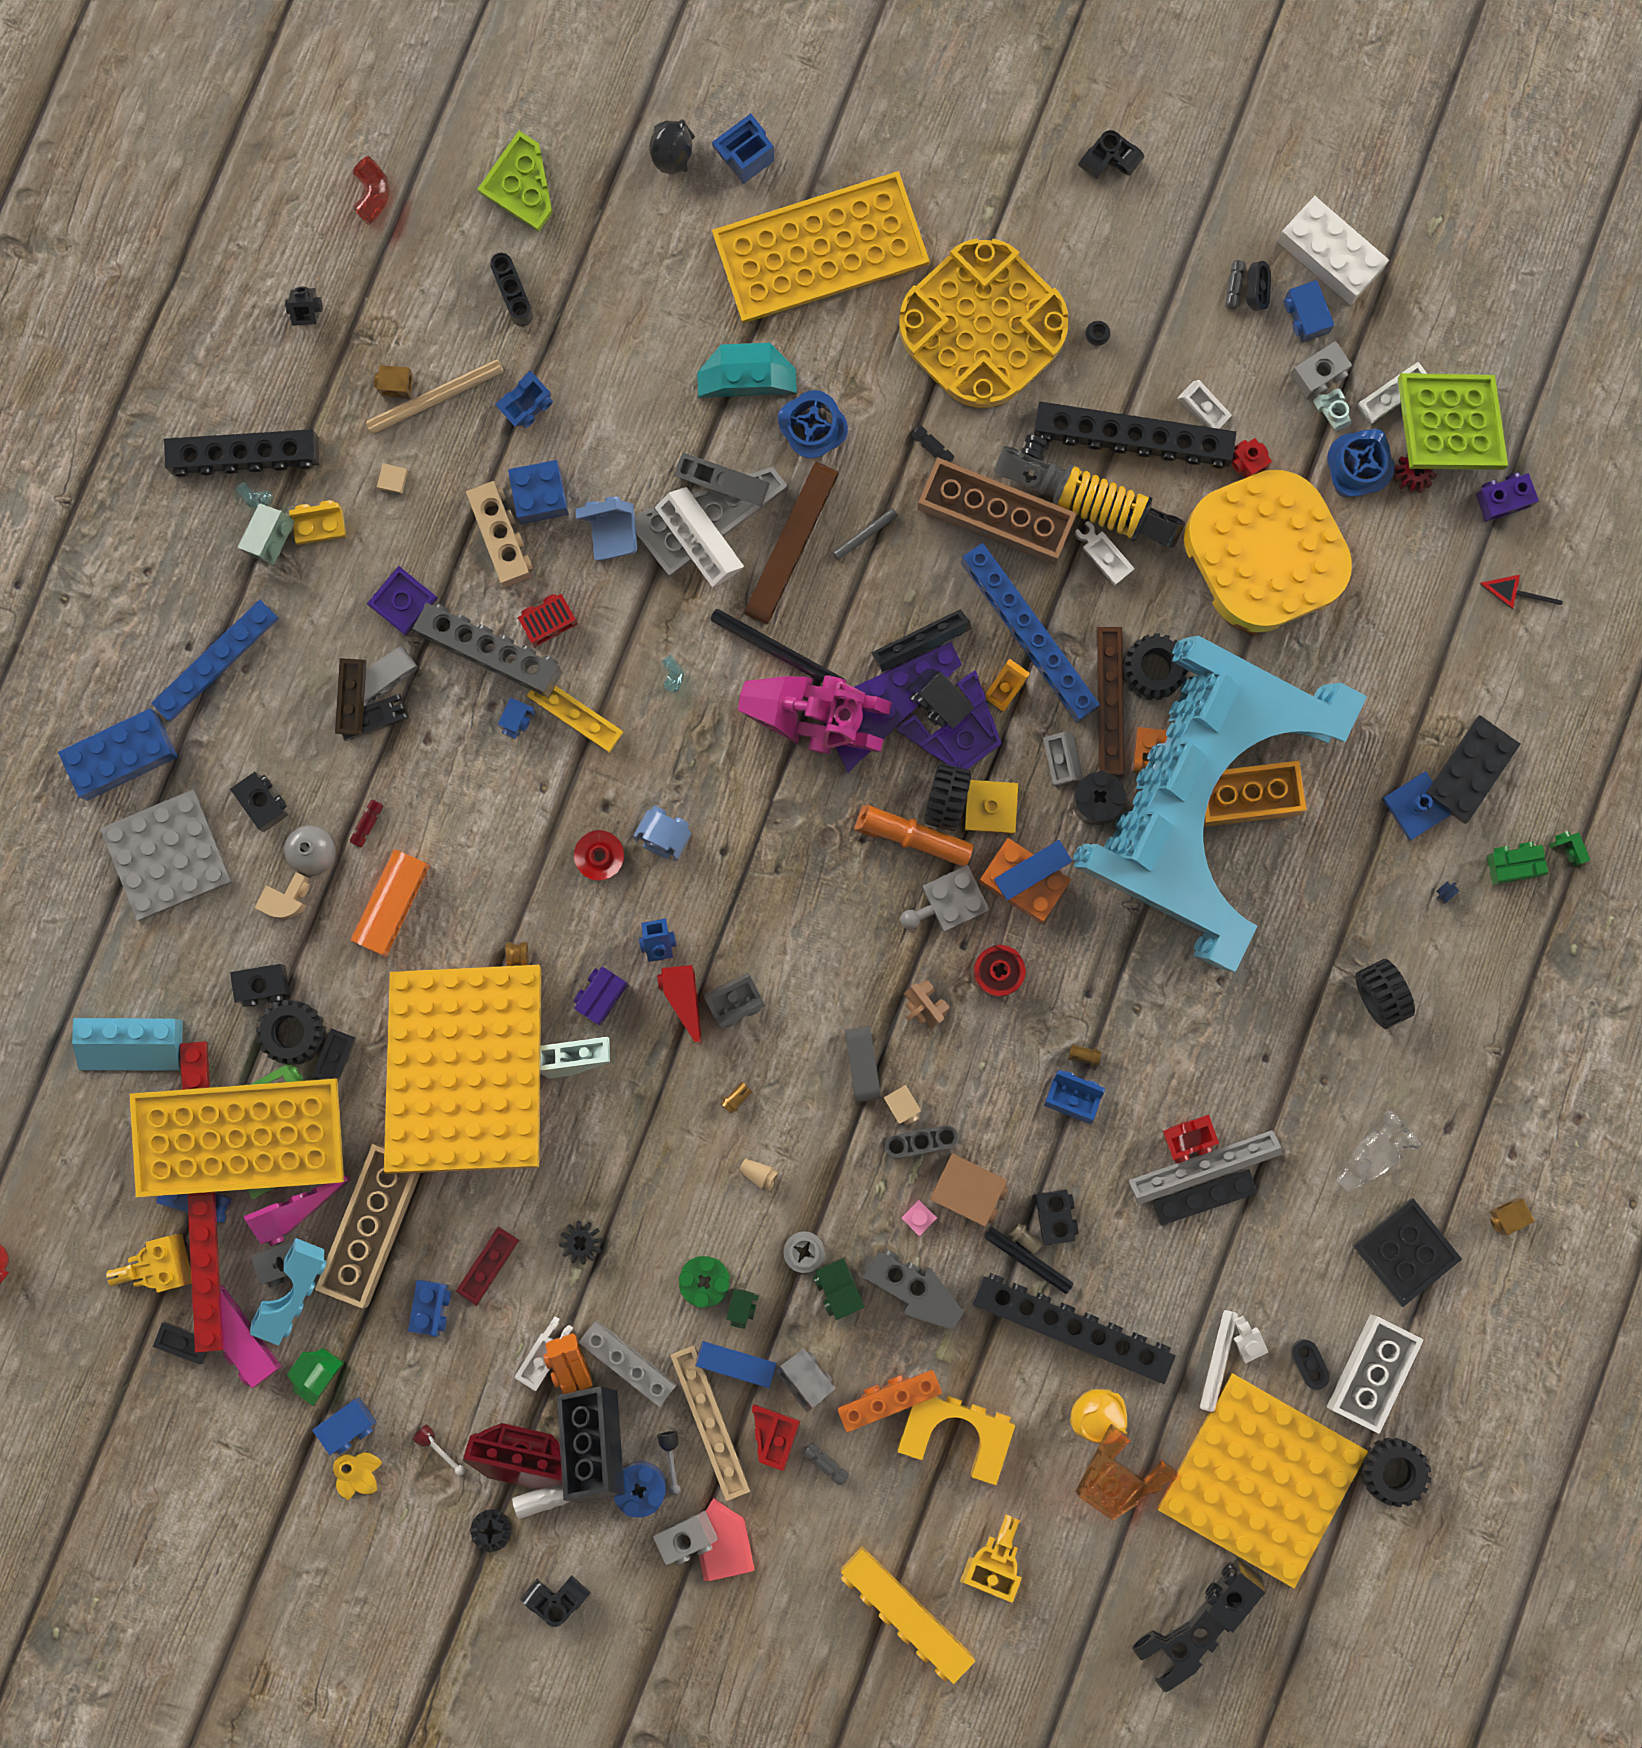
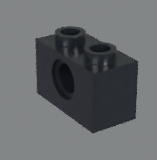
M253 772L230 788V790L258 830L266 832L288 816V813L285 811V808L288 806L279 794L277 796L273 794L270 789L273 785L265 774L261 776ZM260 795H266L267 801L265 805L258 807L256 804L257 798Z
M275 964L230 972L234 1002L242 1003L243 1007L258 1005V1000L267 999L268 1003L283 1001V996L290 995L286 965ZM263 979L266 983V988L263 992L258 993L255 985L257 981Z

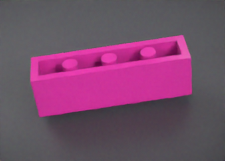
M221 1284L223 1348L225 1351L223 1355L229 1364H235L240 1371L238 1373L240 1380L246 1386L250 1385L253 1388L282 1368V1366L262 1339L250 1335L251 1323L224 1285Z

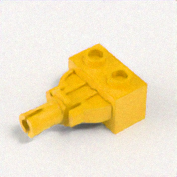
M182 1233L145 1242L146 1247L140 1250L136 1256L128 1258V1263L139 1261L138 1263L108 1270L106 1274L107 1278L119 1276L118 1278L107 1280L110 1286L142 1278V1281L134 1282L133 1285L135 1287L144 1285L148 1288L156 1289L157 1292L192 1284L191 1270Z
M1005 1514L998 1537L995 1539L989 1536L986 1546L982 1547L975 1554L974 1558H968L960 1582L1013 1603L1022 1577L1016 1575L1017 1561L1015 1556L1018 1548L1012 1545V1541L1021 1520Z

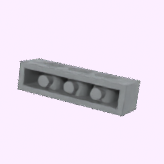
M598 1320L592 1324L578 1342L659 1407L677 1385L674 1380Z

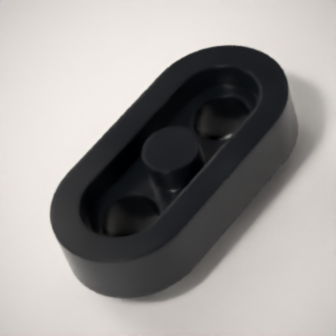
M1265 261L1254 262L1250 265L1247 273L1248 293L1246 301L1253 311L1267 309L1270 304L1271 270Z
M1307 1339L1296 1341L1291 1348V1355L1304 1383L1315 1390L1323 1389L1329 1383L1330 1374L1317 1346ZM1303 1347L1308 1349V1354L1305 1357L1300 1355V1349ZM1314 1371L1319 1373L1317 1380L1311 1379V1373Z

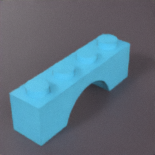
M295 1238L284 1259V1272L292 1280L293 1287L287 1295L280 1299L261 1302L251 1321L250 1335L278 1346L283 1337L287 1338L289 1336L294 1316L299 1317L303 1309V1299L306 1295H311L315 1286L314 1279L316 1275H321L325 1269L327 1261L324 1260V1249Z

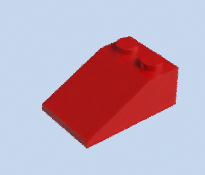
M692 965L661 968L662 974L657 975L659 990L664 991V995L694 1042L702 1044L695 968Z

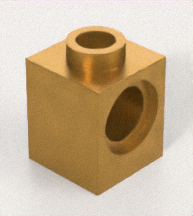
M380 365L379 373H375L374 387L377 388L380 395L411 399L413 373L410 368Z
M1515 1198L1489 1211L1492 1216L1490 1218L1491 1225L1501 1235H1510L1535 1222L1523 1198Z

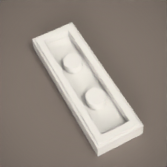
M1419 362L1402 372L1427 374ZM1398 376L1357 404V407L1371 425L1401 405Z

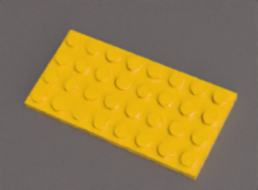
M899 171L712 230L742 324L921 268L930 263Z
M337 1078L129 1094L136 1197L344 1182Z

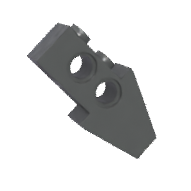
M886 1249L883 1253L878 1250L864 1278L906 1302L907 1305L903 1310L904 1314L954 1330L964 1312L932 1269L928 1267L924 1275H921V1268L909 1261L907 1265L897 1261L899 1256L892 1251ZM894 1267L902 1271V1278L897 1282L888 1279V1271ZM916 1280L922 1281L925 1286L924 1291L918 1295L910 1291L911 1283Z

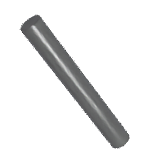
M891 508L833 552L836 559L840 560L898 516L895 510Z

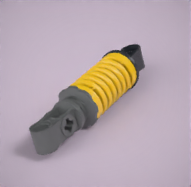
M1004 446L994 468V472L999 476L1039 491L1041 496H1050L1053 498V504L1070 511L1072 510L1077 513L1076 516L1081 512L1082 519H1087L1090 516L1089 519L1092 523L1097 522L1099 519V526L1104 527L1107 524V528L1110 531L1114 530L1118 523L1117 533L1127 535L1133 542L1141 534L1166 547L1173 548L1176 546L1185 526V522L1182 519L1152 508L1153 497H1147L1142 494L1135 495L1133 490L1126 492L1124 486H1120L1117 489L1116 483L1111 482L1108 485V480L1105 478L1099 482L1098 475H1093L1090 479L1088 471L1082 473L1079 467L1074 466L1072 463L1065 470L1057 467V464L1054 462L1050 465L1024 454L1018 449ZM1030 469L1035 471L1033 476L1029 474Z

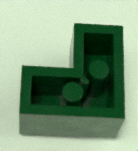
M844 1257L815 1269L817 1275L813 1279L819 1291L824 1289L827 1299L823 1303L829 1317L834 1315L836 1320L865 1308Z

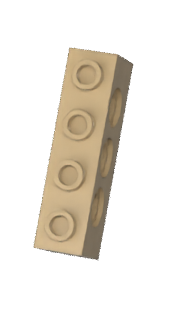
M492 481L466 491L503 588L532 578L529 570L533 569L529 556H523L520 547L524 546L520 533H514L512 524L516 523L511 510L506 511L503 504L507 499L502 486L497 488L495 482ZM496 506L499 509L495 515L489 516L486 514L489 507ZM499 529H506L507 535L504 538L498 539L495 537V533ZM512 551L516 553L514 560L510 562L504 561V555L507 552Z

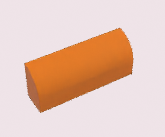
M393 849L350 940L387 957L430 865Z

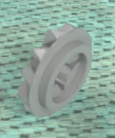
M803 1231L793 1234L784 1246L786 1263L790 1268L800 1273L814 1271L821 1265L824 1259L825 1251L822 1241L810 1232ZM810 1242L808 1251L815 1257L805 1256L798 1262L800 1253L794 1246L803 1248Z

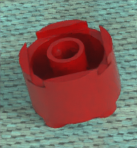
M995 945L987 948L978 956L973 967L975 984L983 993L992 997H1005L1015 992L1022 985L1026 974L1025 964L1020 954L1012 947L1006 945ZM1001 965L1003 966L1002 971L1006 972V974L998 978L995 976L996 972L993 971V968Z

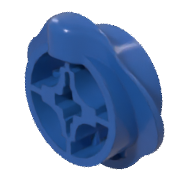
M818 390L807 391L798 398L788 402L778 412V423L781 432L787 438L791 448L802 457L811 459L821 457L828 451L838 447L848 437L846 418L840 412L834 399L825 392ZM811 408L806 415H799L804 410ZM821 408L827 410L832 415V424L821 419ZM814 421H817L818 425L815 424L812 428L809 427V424H813ZM794 425L805 430V441L795 435ZM827 434L824 438L816 441L818 435Z
M1379 429L1362 430L1342 435L1329 448L1327 461L1331 472V479L1335 491L1342 497H1356L1378 492L1386 487L1393 477L1394 463L1390 453V446L1385 433ZM1350 448H1362L1364 450L1358 451L1356 449L1351 450ZM1364 457L1363 461L1361 462V463H1362L1361 467H1360L1359 469H1357L1358 466L1360 465V464H1359L1360 460ZM1357 476L1371 477V479H1361Z

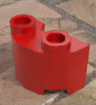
M1209 1115L1162 1130L1169 1153L1175 1164L1189 1160V1154L1196 1151L1198 1156L1213 1151L1211 1146L1219 1144Z

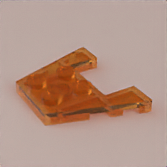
M1113 1424L1108 1427L1075 1491L1079 1498L1112 1521L1140 1504L1139 1499L1150 1492L1156 1494L1162 1490L1161 1485L1169 1480L1174 1482V1480L1181 1477L1176 1469L1161 1460L1143 1479L1114 1459L1131 1440L1127 1434Z

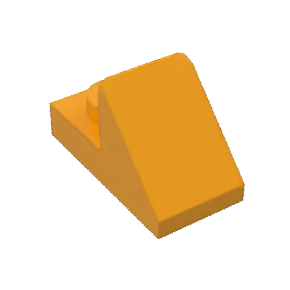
M1009 659L985 694L986 700L1004 712L1025 684L1030 673Z

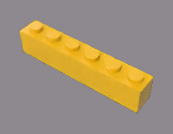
M863 1546L841 1567L842 1581L851 1589L856 1587L862 1593L860 1595L862 1601L870 1608L874 1605L880 1611L878 1616L888 1626L893 1624L899 1630L897 1635L907 1645L911 1642L918 1649L916 1651L917 1655L925 1663L931 1661L937 1667L935 1669L936 1674L943 1681L946 1682L949 1679L955 1684L975 1662L974 1655Z

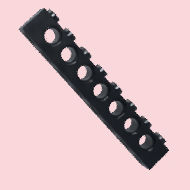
M1039 401L1033 435L1039 436L1048 442H1053V440L1063 441V444L1067 446L1083 444L1093 450L1109 448L1112 449V452L1125 454L1129 451L1135 452L1140 457L1155 455L1161 456V459L1165 461L1181 459L1186 460V463L1191 465L1207 463L1213 468L1223 469L1225 466L1229 467L1233 460L1237 431ZM1056 421H1063L1067 428L1059 430L1054 426V423ZM1088 425L1091 432L1087 434L1082 433L1079 430V426ZM1110 428L1114 430L1116 436L1107 437L1103 430ZM1128 433H1137L1140 436V440H1130ZM1160 436L1164 439L1165 443L1157 445L1152 437ZM1181 439L1187 441L1189 448H1180L1177 441ZM1208 443L1212 445L1214 451L1205 452L1202 444Z
M990 1273L988 1277L982 1275L971 1302L972 1305L1165 1385L1176 1355L1170 1353L1171 1347L1159 1342L1153 1346L1146 1343L1147 1337L1135 1332L1129 1336L1122 1333L1123 1327L1111 1322L1108 1323V1326L1098 1323L1099 1317L1085 1312L1084 1316L1074 1313L1075 1307L1061 1302L1059 1307L1050 1303L1052 1298L1037 1292L1036 1297L1026 1293L1028 1288L1017 1283H1013L1012 1287L1003 1283L1004 1278ZM1000 1290H1006L1009 1293V1300L1005 1304H998L995 1300V1296ZM1024 1300H1030L1033 1304V1309L1029 1314H1022L1019 1310L1020 1303ZM1048 1310H1054L1057 1314L1056 1321L1052 1324H1046L1043 1320V1315ZM1072 1320L1080 1322V1330L1075 1334H1071L1067 1330V1325ZM1095 1330H1102L1104 1333V1339L1099 1344H1095L1091 1340V1335ZM1119 1340H1126L1128 1343L1127 1351L1122 1354L1117 1353L1115 1350L1116 1343ZM1143 1350H1150L1152 1353V1358L1148 1363H1141L1139 1360V1355Z

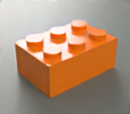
M1007 838L978 883L1005 900L993 879L1034 854ZM1056 871L1007 902L1042 924L1072 879Z

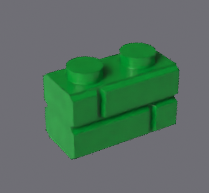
M1532 841L1518 844L1519 849L1509 850V846L1494 848V853L1487 855L1492 884L1497 885L1548 875L1543 846H1534Z

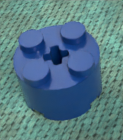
M646 1461L632 1462L623 1468L625 1495L616 1496L614 1500L618 1508L627 1516L646 1517L653 1514L661 1506L666 1495V1479L663 1472L657 1466ZM637 1483L641 1487H646L642 1495L640 1492L634 1491Z

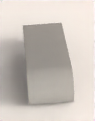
M403 646L391 651L366 669L364 706L371 704L418 668Z

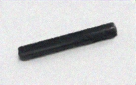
M990 1227L987 1230L984 1238L1063 1293L1068 1294L1074 1285L1071 1280L995 1228Z

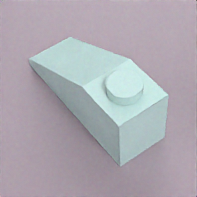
M609 1037L540 1046V1074L548 1079L572 1076L610 1063Z

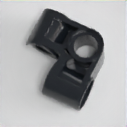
M1108 130L1088 149L1079 161L1078 166L1094 179H1098L1102 171L1109 164L1130 176L1145 156L1137 146L1131 144L1118 132ZM1104 142L1113 143L1115 148L1109 149L1105 147Z
M572 1575L557 1594L553 1593L537 1578L520 1600L548 1625L558 1627L580 1607L591 1592ZM552 1607H559L563 1611L562 1619L553 1618L551 1615Z

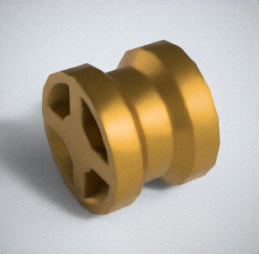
M512 942L506 943V966L528 965V943L521 942L519 945H514Z

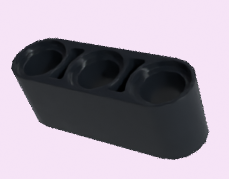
M502 252L497 253L491 258L490 266L511 319L518 326H527L533 319V312L517 271L509 255ZM501 264L509 265L505 271L497 270V267ZM510 286L518 287L516 292L511 294L507 293L506 290ZM519 308L527 309L524 315L518 316L515 314Z

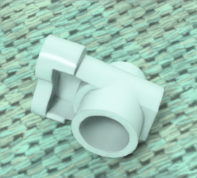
M1339 388L1331 391L1329 394L1320 395L1313 401L1318 412L1324 413L1335 431L1348 427L1352 423L1349 417V406L1344 402L1345 397Z

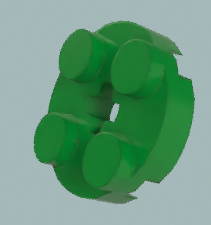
M698 1256L691 1259L684 1265L679 1276V1289L682 1296L687 1302L699 1308L712 1307L721 1302L730 1286V1276L726 1266L720 1260L710 1256ZM700 1275L704 1277L709 1275L711 1277L709 1288L706 1289L704 1286L700 1288L698 1286L700 1281L698 1277Z

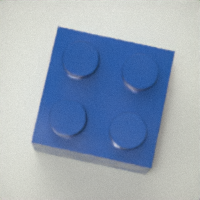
M557 460L508 469L516 515L520 524L569 515L561 470Z

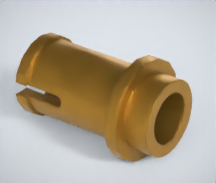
M1072 1044L1068 1060L1091 1064L1090 1067H1093V1065L1099 1066L1102 1051H1098L1096 1047L1089 1049Z
M741 1081L727 1097L722 1098L723 1101L720 1104L732 1114L734 1111H738L737 1107L753 1092Z

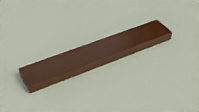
M1097 627V698L1100 704L1098 707L1099 771H1104L1115 777H1124L1122 627Z

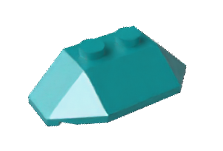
M771 343L721 344L697 372L698 398L797 394L796 368Z

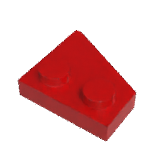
M753 1404L752 1413H754L756 1428L754 1430L758 1443L759 1463L784 1471L801 1420Z

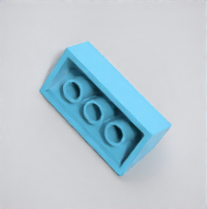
M73 1018L72 1045L78 1069L181 1071L180 1044L182 1043L183 1020Z

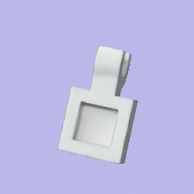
M1244 1316L1235 1319L1234 1322L1240 1335L1233 1339L1245 1364L1268 1353L1257 1327L1251 1329Z

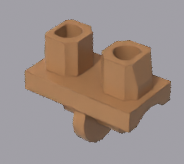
M928 980L920 984L915 983L903 994L909 1000L905 1006L911 1012L906 1019L910 1021L915 1017L920 1024L926 1021L930 1028L933 1029L945 1019L944 1016L950 1010V1007L942 999L935 1004L932 1003L928 996L935 989Z

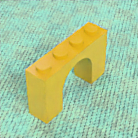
M936 1396L910 1407L897 1452L923 1460L934 1427L947 1418H962L973 1424L979 1434V1447L971 1469V1477L997 1485L1015 1428L1014 1422L1010 1421V1416L996 1412L995 1416L987 1414L986 1408L972 1404L971 1408L961 1405L962 1400L947 1396L946 1400Z

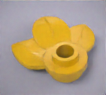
M362 1452L356 1456L350 1454L339 1456L333 1464V1472L337 1477L336 1489L343 1498L349 1500L355 1491L361 1494L376 1492L377 1483L372 1472L382 1464V1461L377 1456L367 1452ZM349 1464L351 1469L348 1472H344L341 1470L343 1465Z

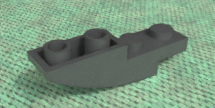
M683 452L674 475L761 507L770 485L769 482Z

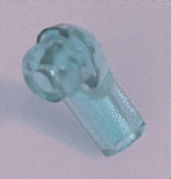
M246 482L236 487L239 495L252 508H257L259 503L268 506L273 501V496L269 491L253 492Z
M669 655L662 660L663 665L669 672L667 680L664 682V688L668 692H676L682 685L684 672L674 657Z

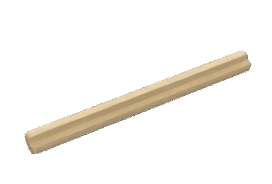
M494 360L367 420L366 425L370 433L375 434L503 373V368L498 360Z

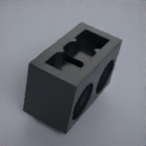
M1067 1189L1035 1194L1043 1245L1075 1241V1235H1078L1079 1231L1077 1220H1072L1071 1209H1075L1073 1195L1068 1194ZM1053 1197H1059L1062 1201V1207L1058 1211H1052L1049 1208V1201ZM1058 1222H1062L1066 1226V1233L1061 1237H1056L1053 1233V1227Z

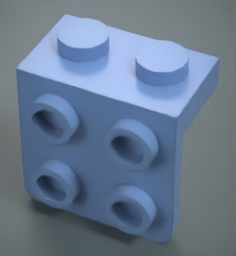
M607 497L605 502H587L585 507L575 509L576 519L591 522L593 551L596 560L603 561L634 554L637 551L633 503L621 501L620 497Z

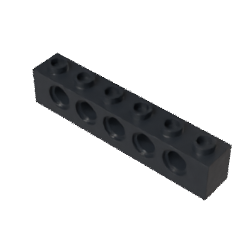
M313 429L165 438V468L175 477H186L188 473H198L199 475L206 476L212 475L215 471L235 474L238 473V470L247 469L249 472H262L263 468L284 471L288 467L295 466L298 469H311L312 465H319L318 435ZM290 447H297L294 455H286ZM272 448L270 456L262 457V452L265 449ZM247 450V455L244 458L237 459L239 451ZM222 451L220 459L212 460L215 452ZM197 453L196 460L193 462L187 461L190 454Z

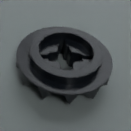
M494 1509L479 1513L473 1519L470 1528L472 1542L480 1550L488 1552L501 1550L509 1542L512 1534V1527L508 1517ZM490 1520H492L493 1529L502 1531L495 1533L491 1542L489 1541L488 1533L480 1531L488 1528Z

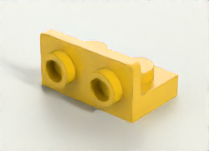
M328 500L320 502L318 506L310 507V505L303 504L295 506L294 510H289V516L295 521L293 524L295 543L302 545L345 538L346 530L342 507L338 503Z

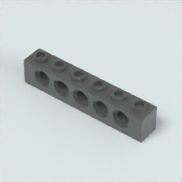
M426 603L413 627V630L419 637L549 699L562 674L555 659L549 656L541 658L535 655V650L526 645H523L522 648L514 645V641L505 635L495 636L492 634L493 631L482 624H479L478 627L470 624V619L461 614L454 616L449 614V610L436 603L433 606ZM450 623V628L447 631L440 632L443 624ZM472 634L470 641L462 642L464 635ZM494 644L491 652H483L486 645ZM509 655H516L514 662L505 663ZM538 665V670L535 673H527L530 666Z

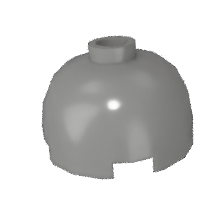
M312 825L302 826L292 831L286 839L284 846L285 859L290 867L298 873L314 876L330 868L335 860L336 847L331 835L322 828Z

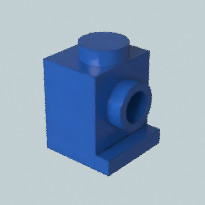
M510 697L498 723V726L503 729L502 734L516 739L521 731L525 732L531 720L528 718L529 714L534 716L536 711L533 707Z

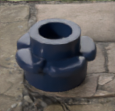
M1447 881L1436 891L1439 894L1436 899H1440L1446 904L1460 891L1455 886L1457 883L1450 884Z

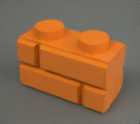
M572 1333L563 1336L561 1339L557 1338L546 1343L547 1353L543 1354L547 1369L552 1368L554 1371L551 1373L555 1388L560 1387L562 1393L567 1394L592 1387L591 1372L576 1335Z

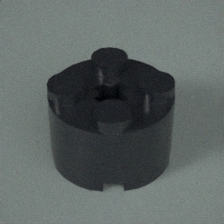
M1104 771L1088 774L1079 782L1073 793V809L1076 815L1088 824L1103 825L1111 822L1124 807L1126 800L1124 787L1115 776ZM1095 794L1097 796L1101 794L1104 797L1102 799L1103 803L1101 801L1098 803L1094 802Z

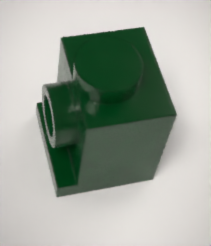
M734 1288L726 1320L731 1321V1326L742 1329L746 1328L748 1319L753 1320L756 1305L752 1304V1301H758L759 1294Z

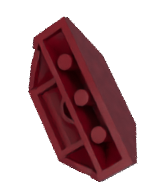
M500 1423L478 1434L470 1435L463 1461L485 1477L538 1490L562 1485L560 1444L552 1434Z

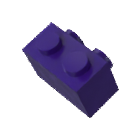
M1519 472L1505 477L1506 481L1497 483L1496 480L1482 485V489L1476 494L1485 522L1531 508L1539 501L1529 473L1521 476Z

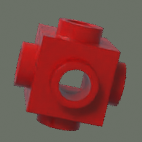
M1254 438L1249 442L1243 440L1234 447L1235 451L1231 464L1238 474L1241 473L1244 478L1267 471L1273 461L1268 456L1269 452L1266 446Z

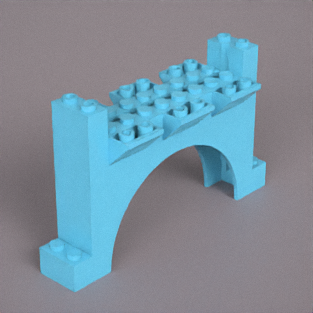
M1200 636L1183 638L1176 643L1172 652L1174 654L1172 662L1191 671L1196 676H1190L1189 679L1186 678L1180 687V692L1182 693L1179 700L1175 701L1169 710L1171 716L1168 722L1171 724L1166 732L1168 738L1165 743L1157 744L1151 748L1147 756L1149 762L1146 768H1143L1137 776L1136 782H1138L1136 789L1139 792L1133 800V805H1135L1133 810L1125 811L1124 814L1119 815L1115 822L1116 830L1113 837L1110 836L1107 839L1104 847L1098 844H1083L1082 847L1079 846L1073 857V860H1075L1073 867L1204 933L1203 936L1197 939L1194 945L1195 953L1193 956L1218 969L1236 972L1257 925L1245 919L1226 901L1217 888L1208 868L1203 842V827L1212 791L1222 773L1238 755L1268 737L1282 733H1294L1316 738L1325 743H1329L1331 737L1346 742L1367 696L1343 683L1322 685V687L1317 689L1313 697Z

